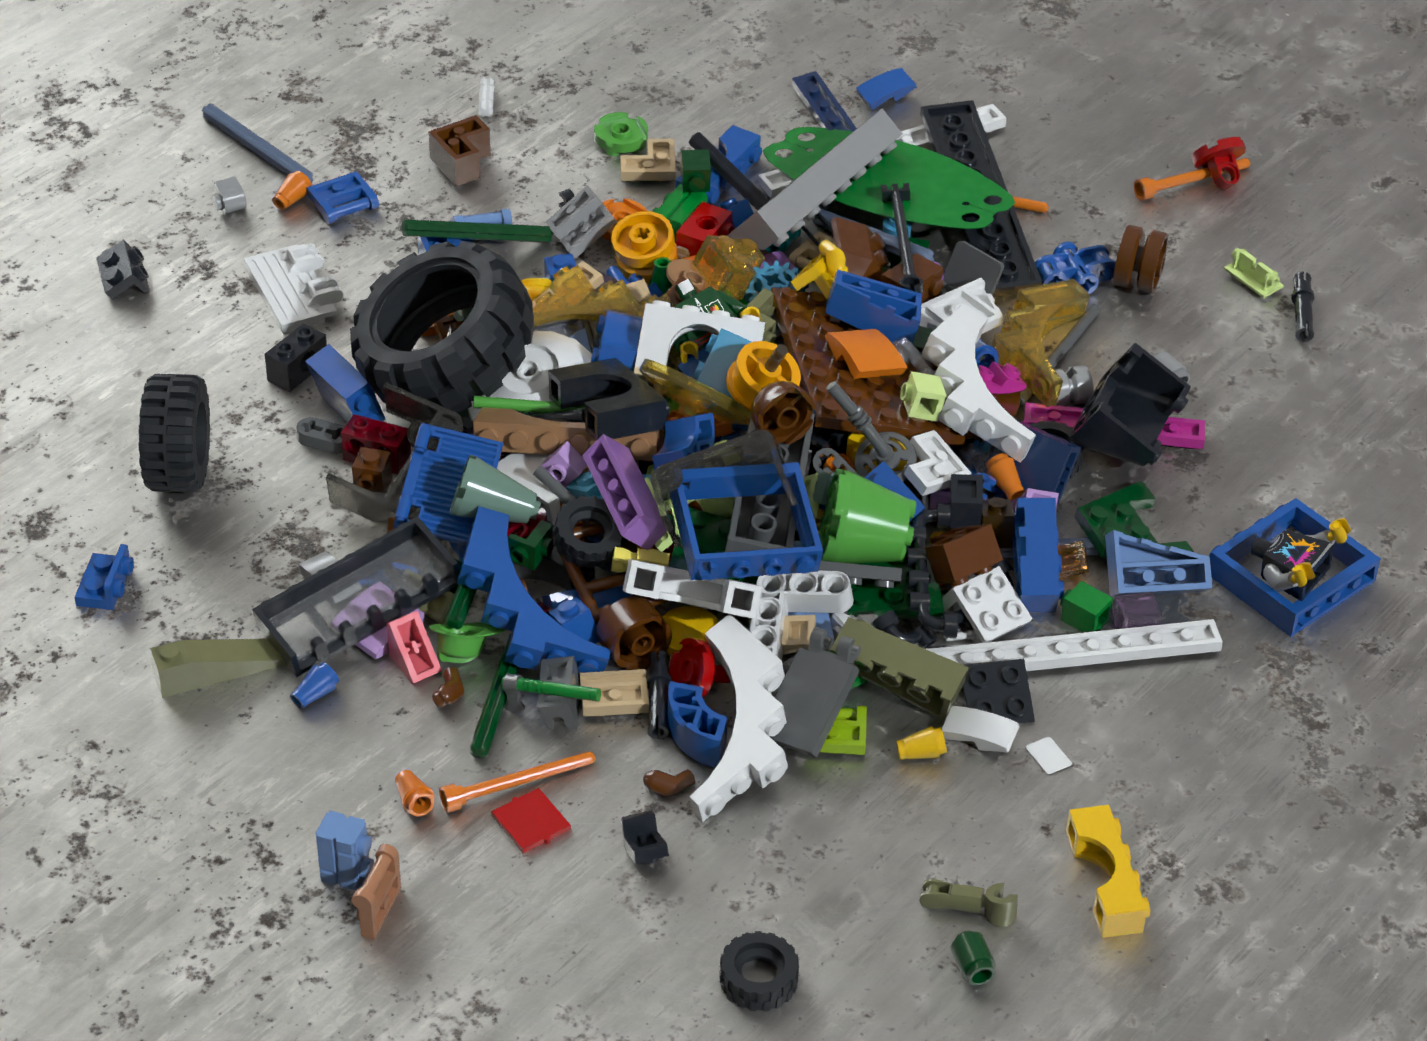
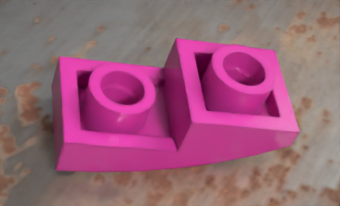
M993 361L988 368L983 365L978 367L979 373L990 393H1014L1023 391L1028 386L1019 377L1021 372L1009 363H1006L1004 366Z

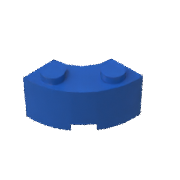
M609 309L606 310L605 316L600 315L596 332L601 333L599 347L593 348L590 362L617 358L633 372L643 321L642 317Z
M713 413L665 422L666 435L664 445L659 453L652 456L658 487L670 485L673 470L707 467L705 463L707 453L713 450L715 426Z
M670 681L668 689V727L673 740L683 752L700 764L717 767L723 758L727 745L728 717L715 713L706 705L702 697V687Z

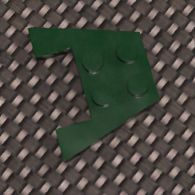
M1143 481L1078 507L1074 518L1102 558H1107L1105 535L1113 530L1158 543L1135 511L1152 508L1156 500ZM1187 541L1160 543L1161 545L1173 546L1194 552Z

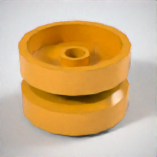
M639 211L627 215L616 224L612 231L611 242L617 266L625 278L629 279L630 275L635 273L636 276L638 274L642 276L646 284H649L655 259L660 257L668 258L671 261L678 259L673 228L670 221L662 214L652 211Z

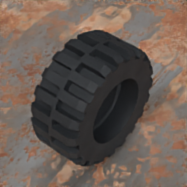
M154 374L146 380L147 383L144 385L139 413L138 448L143 483L151 491L196 492L204 485L209 461L210 408L207 385L205 380L198 375Z

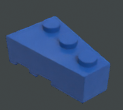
M837 269L827 298L825 313L861 330L876 329L885 335L892 344L910 352L921 320L922 294Z
M1017 498L1012 542L1016 593L1028 612H1056L1058 601L1064 595V582L1059 581L1061 555L1058 554L1059 532L1056 520V498Z

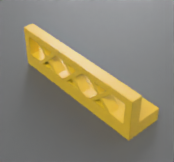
M820 253L798 273L791 283L799 291L814 280L827 299L834 277L831 276L827 269L826 256Z

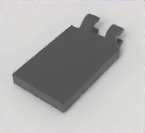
M817 627L810 634L809 649L799 648L775 696L784 707L787 723L777 735L770 736L779 746L817 758L859 673V669L853 664L861 652V647L854 645L855 640L846 636L840 638L837 645V654L828 652L832 647L834 639L826 636V630Z

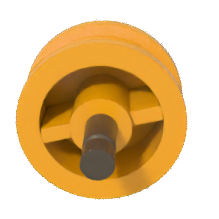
M754 341L746 344L740 350L736 360L731 364L726 374L727 390L738 404L751 411L752 403L757 393L769 383L787 381L799 386L801 380L799 366L791 354L788 353L787 347L783 344L776 345L767 341Z

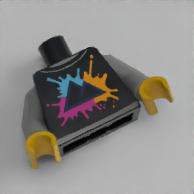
M1345 518L1337 519L1329 525L1330 530H1325L1316 535H1302L1287 530L1283 531L1273 543L1257 538L1252 546L1251 555L1262 559L1261 577L1275 591H1284L1294 598L1303 601L1330 569L1335 541L1338 544H1342L1347 540V534L1351 532Z

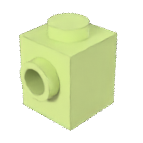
M911 371L908 381L903 383L900 392V398L904 401L908 417L938 421L947 397L940 376Z

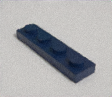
M817 71L792 78V87L821 128L846 131L857 129Z

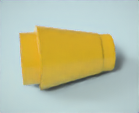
M930 726L901 740H896L900 760L940 758L939 755L947 753L941 727L933 729V726Z

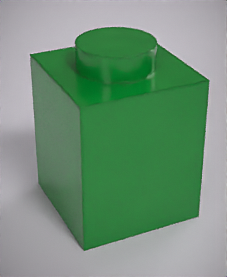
M1080 581L1072 590L1068 589L1062 596L1060 606H1062L1061 621L1082 633L1100 631L1110 621L1113 597Z

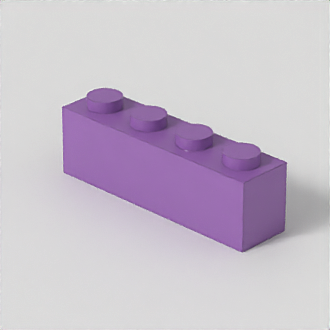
M603 434L582 456L621 536L649 550L670 528L629 448Z

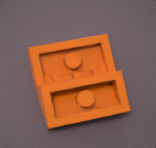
M876 329L828 332L825 335L836 361L845 360L854 379L902 375L908 368L891 341Z

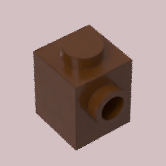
M365 447L360 448L352 466L354 494L384 499L392 481L391 452Z

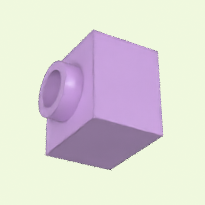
M566 441L550 454L541 466L566 487L583 472L587 464L584 458Z

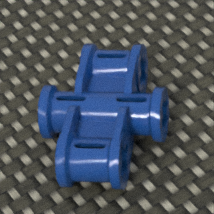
M1068 241L1059 244L1053 254L1038 258L1035 264L1042 279V286L1047 292H1056L1074 287L1078 295L1086 296L1094 292L1100 282H1107L1113 279L1116 261L1110 259L1109 251L1104 245H1096L1078 250L1073 242Z

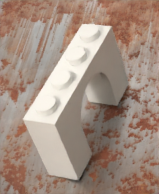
M654 300L652 304L646 303L634 373L643 381L664 384L669 351L673 343L681 335L690 331L702 330L718 336L721 328L752 342L762 341L765 322H760L759 317L752 315H742V319L730 317V313L721 310H713L712 314L700 312V308L690 305H683L682 309L670 307V303Z
M629 559L622 590L625 593L676 601L755 619L762 586L726 578L691 581L689 571Z

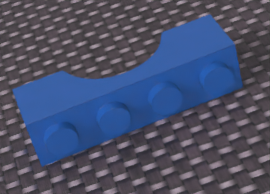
M732 125L719 138L718 150L745 174L747 169L752 164L758 162L761 157V135ZM711 166L710 192H706V194L708 195V204L714 205L718 198L732 186ZM681 175L675 180V189L680 184L682 185Z

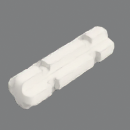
M482 78L480 80L478 114L481 117H490L493 114L494 80L492 78Z

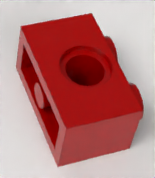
M702 202L677 231L676 246L687 248L690 256L704 254L709 262L714 255L719 253L724 242L730 240L727 235L735 229L734 224H732L733 212Z

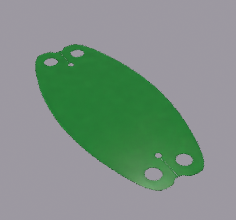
M820 127L793 128L785 134L786 139L780 143H773L763 150V154L771 164L795 180L853 131L827 130V128ZM802 133H812L815 135V138L810 141H801L798 136ZM898 140L894 141L897 146L884 156L882 152L880 153L882 159L871 168L867 165L864 166L867 172L854 181L851 177L849 180L852 184L840 194L837 191L834 192L837 196L834 200L894 218L892 202H882L881 185H887L888 190L892 189V184H898V189H902L903 183H909L910 200L903 201L906 221L963 229L984 228L994 220L993 215L999 211H1006L1015 204L1013 197L1005 189L970 167L934 151ZM810 148H811V149H813V151H812V152H808L807 149H810ZM780 149H789L793 152L789 157H778L775 154ZM988 196H998L1002 201L996 205H989L984 202V199ZM969 202V205H963L962 203ZM974 213L979 215L980 218L976 222H965L962 220V216Z

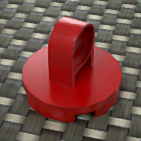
M1228 137L1216 140L1218 145L1209 149L1207 144L1198 148L1191 154L1194 167L1197 169L1209 167L1212 180L1217 187L1221 189L1231 188L1240 179V171L1236 159L1246 152V146L1241 137ZM1221 170H1225L1230 174L1231 181H1227L1222 177Z
M689 637L679 643L682 645L680 652H673L669 665V675H671L672 682L702 687L703 699L708 695L713 683L730 684V679L722 665H715L714 654L707 641Z

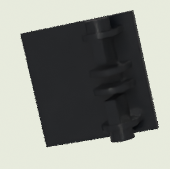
M1024 659L965 664L969 669L961 692H964L967 708L997 714L1018 724L1035 722Z

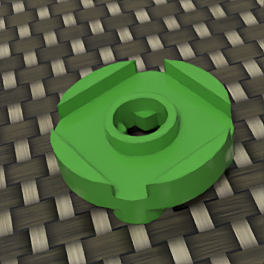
M625 112L610 113L599 119L600 123L594 126L595 142L598 146L605 149V153L609 156L642 151L646 148L648 125L643 118L637 115L636 119L629 118L628 113Z

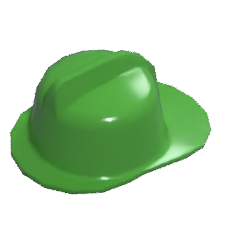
M482 622L466 623L458 630L449 628L446 624H433L429 626L430 630L437 632L438 658L443 662L467 663L475 659L482 652L487 636L500 634L506 630L495 628Z

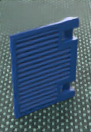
M421 423L402 495L400 496L393 528L396 529L401 524L410 521L408 515L412 506L420 508V520L437 539L467 546L474 518L458 517L449 514L464 466L471 454L497 469L504 443ZM430 437L439 439L436 452L427 450Z

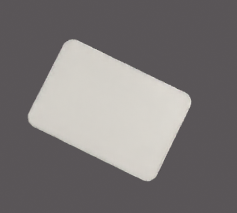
M1046 737L1026 746V749L1047 774L1055 773L1072 765V762L1051 737Z

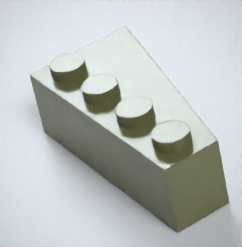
M848 617L830 652L837 654V645L842 636L854 639V645L861 647V652L853 664L859 669L857 676L945 721L963 688L969 667L876 629L862 619L855 620Z

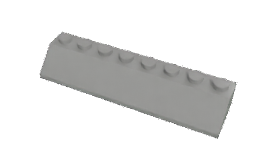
M883 109L879 110L727 236L730 240L761 250H765L772 243L775 247H778L789 238V235L786 233L788 230L793 234L805 224L803 221L804 217L810 220L821 211L818 206L820 203L823 207L828 205L837 197L834 194L835 191L840 194L852 184L849 180L851 177L856 181L867 172L864 166L867 165L871 168L882 159L881 152L885 156L897 146L894 141L902 135V132Z

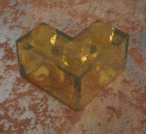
M707 235L693 264L714 290H720L737 300H741L756 274L753 267L760 268L765 257L758 249V245L751 239H735L725 235L720 237Z

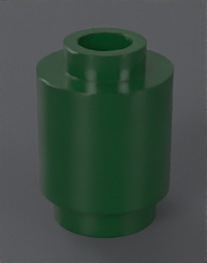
M964 931L958 934L952 942L950 950L962 977L975 986L989 982L995 976L996 963L983 935L972 931Z

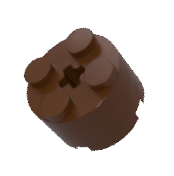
M633 595L626 597L612 605H605L599 611L598 617L600 620L596 629L598 642L602 647L610 649V657L620 668L623 667L627 670L647 669L650 664V653L657 651V661H659L660 657L658 655L660 650H663L664 647L668 650L672 640L671 628L644 596Z

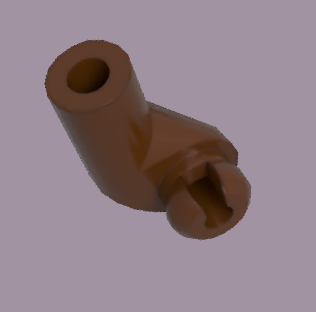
M449 667L443 671L445 683L432 695L433 702L439 708H444L447 704L452 705L464 695L463 683L456 667Z
M689 769L675 776L660 770H650L643 776L645 787L665 797L673 796L694 785L696 782L693 773Z

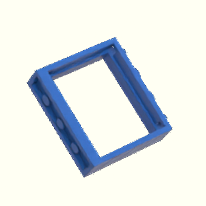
M799 462L673 470L669 493L691 581L818 572L823 548ZM772 494L788 495L802 547L700 554L687 500Z
M1297 498L1285 505H1280L1267 517L1258 519L1248 529L1236 533L1226 543L1213 548L1209 554L1211 578L1290 637L1376 581L1381 558L1347 535V540L1344 543L1338 544L1335 541L1332 556L1348 567L1312 590L1303 601L1297 600L1292 603L1237 563V561L1251 553L1252 546L1257 538L1269 541L1291 526L1303 535H1316L1325 530H1330L1329 525L1331 522Z

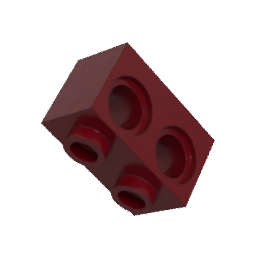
M353 414L341 432L343 460L354 463L361 447L391 452L392 473L399 475L411 457L410 428Z

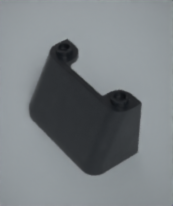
M1135 342L1101 377L1068 438L1080 447L1139 466H1145L1147 463L1153 465L1163 453L1160 449L1162 442L1158 440V437L1168 417L1173 412L1180 413L1187 405L1189 400L1186 396L1191 386Z

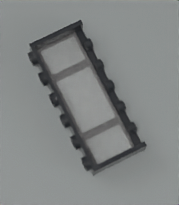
M417 516L380 538L374 539L371 543L355 552L346 555L330 566L319 570L298 584L292 585L273 598L262 602L253 608L252 611L258 630L264 634L297 678L309 671L313 665L318 666L321 662L327 661L387 626V623L411 613L458 586L459 564Z

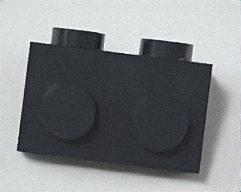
M123 239L113 247L104 250L96 258L104 292L111 299L134 284L144 293L149 290L147 282L149 275L142 263L144 256L136 246L131 247Z

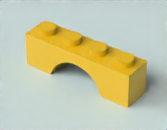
M1109 804L1069 809L1066 834L1074 857L1098 865L1107 873L1110 879L1106 884L1096 889L1093 913L1102 938L1143 933L1145 919L1150 916V905L1147 897H1142L1140 877L1137 870H1132L1130 849L1127 843L1123 844L1119 819L1113 817Z

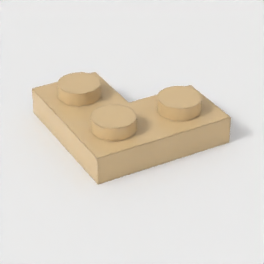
M647 139V155H621V181L663 182L676 180L674 139Z

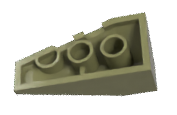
M267 638L180 640L145 649L162 698L288 665Z

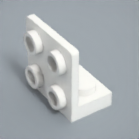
M1000 566L988 573L974 577L964 584L953 587L942 598L943 613L952 610L956 612L962 609L982 643H988L1028 624L1032 620L1031 615Z

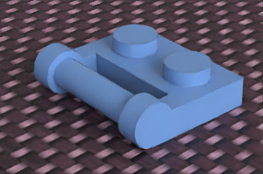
M510 208L491 213L469 216L457 215L453 216L450 221L512 224V215Z

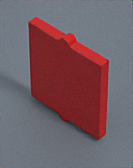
M540 788L519 798L513 797L511 802L491 811V816L523 854L543 843L550 844L551 839L571 830L570 823Z

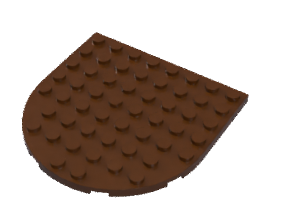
M771 287L770 291L774 293V315L788 353L795 359L800 369L801 380L799 385L813 398L816 405V412L813 410V414H815L814 427L863 433L855 429L851 421L846 418L847 413L826 390L830 383L836 381L856 406H861L863 411L867 412V416L872 418L871 423L878 433L895 432L911 440L913 436L935 430L946 444H964L965 439L973 438L980 442L985 441L971 431L961 435L939 420L931 421L908 417L904 401L900 398L903 383L908 381L911 371L935 375L938 366L924 357L911 354L909 351L894 345L908 367L902 375L854 379L846 361H836L825 335L828 332L861 329L826 314L827 299L822 293L816 291L809 293L801 292L789 287H783L782 289ZM998 359V363L1005 366V364L1000 359ZM1020 391L1006 394L991 393L997 402L1015 419L1020 406Z

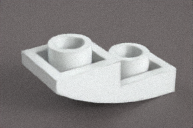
M960 706L951 707L942 727L945 740L975 742L978 750L1009 752L1019 729L1018 723L1008 718Z

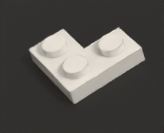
M935 430L911 438L910 442L913 444L916 455L921 462L908 465L904 475L922 496L949 488L951 474H972Z

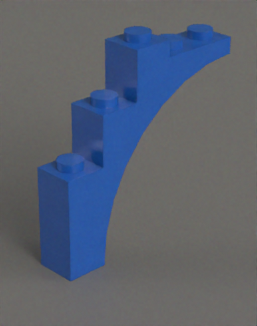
M478 506L457 583L468 586L471 589L488 592L481 618L482 623L512 631L504 662L536 671L542 659L574 656L580 673L603 672L609 661L610 649L586 641L570 632L541 609L526 591L516 574L511 560L507 537L509 515Z

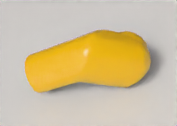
M829 240L822 241L818 248L826 256L827 269L831 276L835 277L837 269L848 272V267L845 265L844 252Z

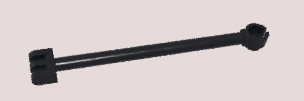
M903 183L902 189H898V184H892V189L888 190L887 185H881L882 202H892L904 276L900 280V287L922 294L923 280L915 274L903 206L904 200H910L909 183Z

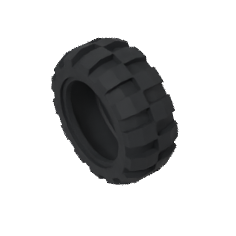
M462 241L457 247L449 242L429 246L427 252L419 255L413 252L398 261V267L387 275L383 273L370 286L371 294L367 299L360 300L353 315L354 327L350 328L352 358L356 361V369L370 384L374 393L379 396L383 403L403 413H411L418 417H438L441 411L447 410L455 414L472 407L474 396L485 395L489 397L503 386L502 379L509 372L515 373L525 359L524 346L532 343L534 332L533 302L512 266L501 255L476 243ZM473 308L466 320L448 337L432 346L412 351L422 334L438 320L453 312Z

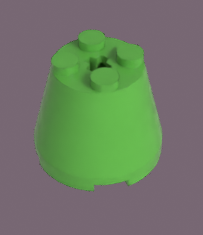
M836 469L827 492V496L831 498L827 500L819 531L823 548L821 561L849 564L903 562L906 547L911 545L914 527L909 526V520L914 517L916 501L910 500L851 471Z

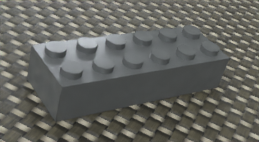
M812 414V416H811V419L813 420V423H814L815 414ZM750 415L740 466L799 462L804 480L813 424L807 433L794 443L775 442L777 445H772L758 433ZM772 494L734 497L724 552L793 548L796 524L788 495Z

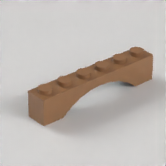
M482 407L473 421L474 436L503 442L501 452L550 455L568 441L582 456L596 442L585 431V423L545 420L522 414L513 409ZM664 429L613 440L629 448L634 460L653 461L652 456L659 453L664 445Z

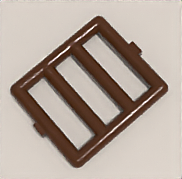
M592 521L573 528L574 535L578 539L604 533L603 527ZM631 541L622 543L621 548L634 553L638 551V548L644 549ZM655 544L650 548L657 550ZM561 555L560 557L581 602L590 609L594 622H599L598 614L602 608H598L592 594L624 585L626 572L586 582L580 569L584 566H575L576 564L569 563ZM645 597L653 606L670 602V600Z

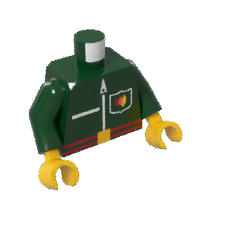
M687 279L674 287L682 300L674 308L682 309L683 305H690L700 308V312L712 314L713 310H721L730 313V317L742 319V315H752L759 317L760 321H762L758 308L747 307L730 295L720 290H714L711 286L698 293L691 280ZM695 330L677 338L673 345L680 353L681 362L687 363V355L689 354L694 355L695 359H698V350L709 342L712 333Z

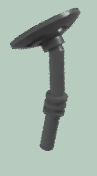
M836 381L830 383L826 390L847 413L846 418L851 421L855 429L862 431L867 438L860 444L855 454V468L858 475L866 477L869 474L864 468L867 464L871 470H874L877 467L873 464L875 460L877 465L884 461L891 469L897 467L900 460L907 461V464L897 476L903 483L907 481L908 478L904 473L908 465L917 463V455L913 444L906 437L895 432L878 433L871 423L872 418L867 416V412L863 411L861 406H856ZM890 439H894L901 442L905 446L906 450H902L899 444H897L894 441H891ZM871 444L873 448L870 454H863L865 449Z

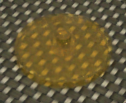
M644 359L639 371L661 393L680 405L678 411L690 417L696 416V414L713 413L714 419L740 425L749 424L751 410L746 406L681 372L658 362Z

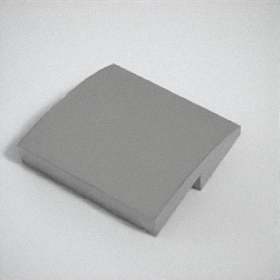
M587 185L551 216L546 223L567 251L573 254V257L576 259L615 225L617 221Z

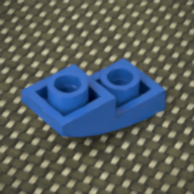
M898 68L871 78L856 87V91L868 107L874 110L891 97L895 102L917 88V85L902 68Z

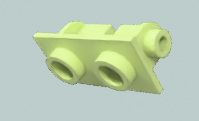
M1236 248L1231 255L1234 258L1233 263L1224 267L1225 271L1263 298L1284 288V285L1279 282L1280 277H1278V273L1262 262L1256 264L1257 259L1244 248Z

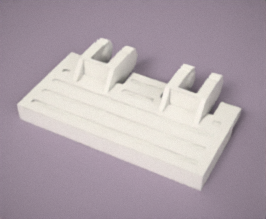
M307 243L306 245L296 244L244 258L245 268L282 334L294 331L303 323L308 326L325 323L326 317L337 315V310L333 304L340 302L343 298L344 293L340 287H337L338 283L334 277L330 275L317 278L314 270L323 267L325 261L318 254V249L314 243Z

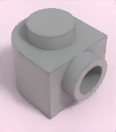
M236 176L214 182V192L216 194L212 195V199L217 211L222 210L223 214H228L247 207L243 189Z

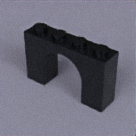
M617 358L548 370L549 399L560 409L585 405V431L596 441L603 434L612 439L665 429V422H667V417L670 414L667 400Z

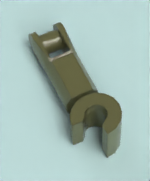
M934 878L927 879L923 883L922 888L924 892L920 896V903L925 908L950 909L981 914V909L985 908L986 919L998 927L1009 926L1017 918L1018 894H1010L1003 898L1004 883L991 885L987 888L985 894L984 888L951 884Z

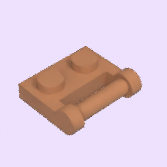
M381 844L375 854L376 861L363 886L355 891L351 900L354 906L358 908L356 919L360 921L361 936L375 939L401 889L399 853L395 847L389 844Z

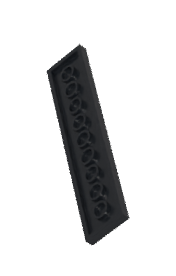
M973 100L921 106L920 116L934 152L970 167L1007 191ZM988 196L984 199V202L989 205H996L1002 201L998 196ZM963 202L962 204L969 205V202ZM1014 206L1006 211L997 212L993 215L994 220L991 224L984 228H961L967 243L999 260L1004 265L993 297L1042 291V280ZM974 213L962 216V220L965 222H976L980 218L979 215Z

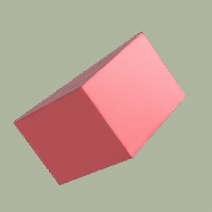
M418 611L387 623L389 656L411 684L442 671Z

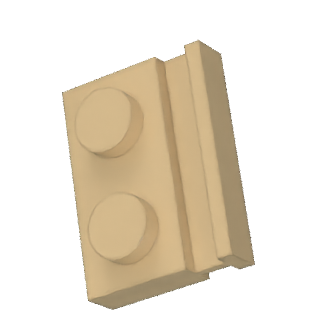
M645 669L580 673V686L601 689V699L599 702L582 700L583 717L649 713Z

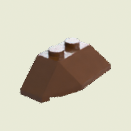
M839 217L832 218L831 224L835 245L845 254V265L848 267V272L881 282L882 274L888 271L887 265L889 264L883 251L885 243L882 237L877 232L873 234L866 225Z

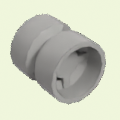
M1086 365L1069 367L1065 372L1062 369L1045 371L1041 377V390L1046 405L1068 406L1070 401L1073 405L1087 403L1094 391L1092 376Z

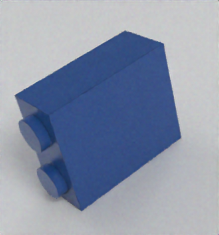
M330 344L305 361L322 399L347 423L353 414L379 421L386 420L373 388L361 373Z

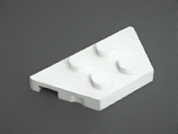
M979 278L921 305L919 326L935 330L963 303L988 318L982 334L1000 326L1003 315L999 307L994 304L995 300L992 294H987L984 290L985 281Z

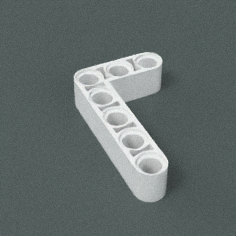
M840 571L759 576L756 585L762 586L756 618L751 620L750 633L764 645L770 644L766 647L782 661L785 616H788V612L842 613L849 610L854 602L849 577ZM778 688L775 691L769 693L773 697H775L778 692Z

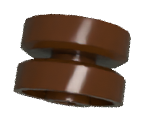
M1128 224L1117 255L1113 277L1114 286L1128 289L1134 283L1137 275L1138 290L1154 294L1165 264L1168 233L1153 230L1148 235L1144 245L1145 233L1143 228Z

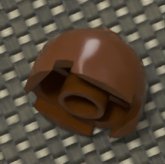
M776 381L763 387L755 396L751 408V419L758 433L772 445H777L775 442L791 444L802 438L813 424L811 416L813 410L816 412V405L813 398L797 384L787 381Z

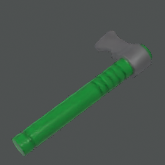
M508 673L501 680V687L506 692L508 698L507 710L512 712L525 709V705L519 700L522 696L521 691L599 702L601 699V689L526 679L521 675Z

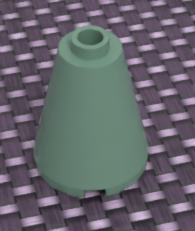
M470 454L464 466L461 480L458 483L449 514L458 517L475 518L478 506L508 514L509 522L527 524L529 518L536 519L541 502L536 500L537 494L477 456Z

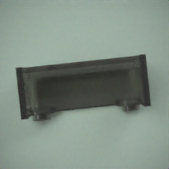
M388 382L383 386L386 412L411 422L407 430V440L413 448L421 423L463 433V421L458 413ZM430 437L427 450L436 452L439 439ZM413 452L387 494L383 492L373 493L329 473L326 477L330 503L373 522H382L388 520V517H395ZM411 506L409 515L414 513L417 508Z
M756 430L663 464L653 471L651 484L658 510L675 548L682 545L669 501L671 499L669 492L676 490L682 483L683 485H688V482H683L682 469L761 465L774 461L778 476L791 506L798 504L779 443L773 433L766 430Z

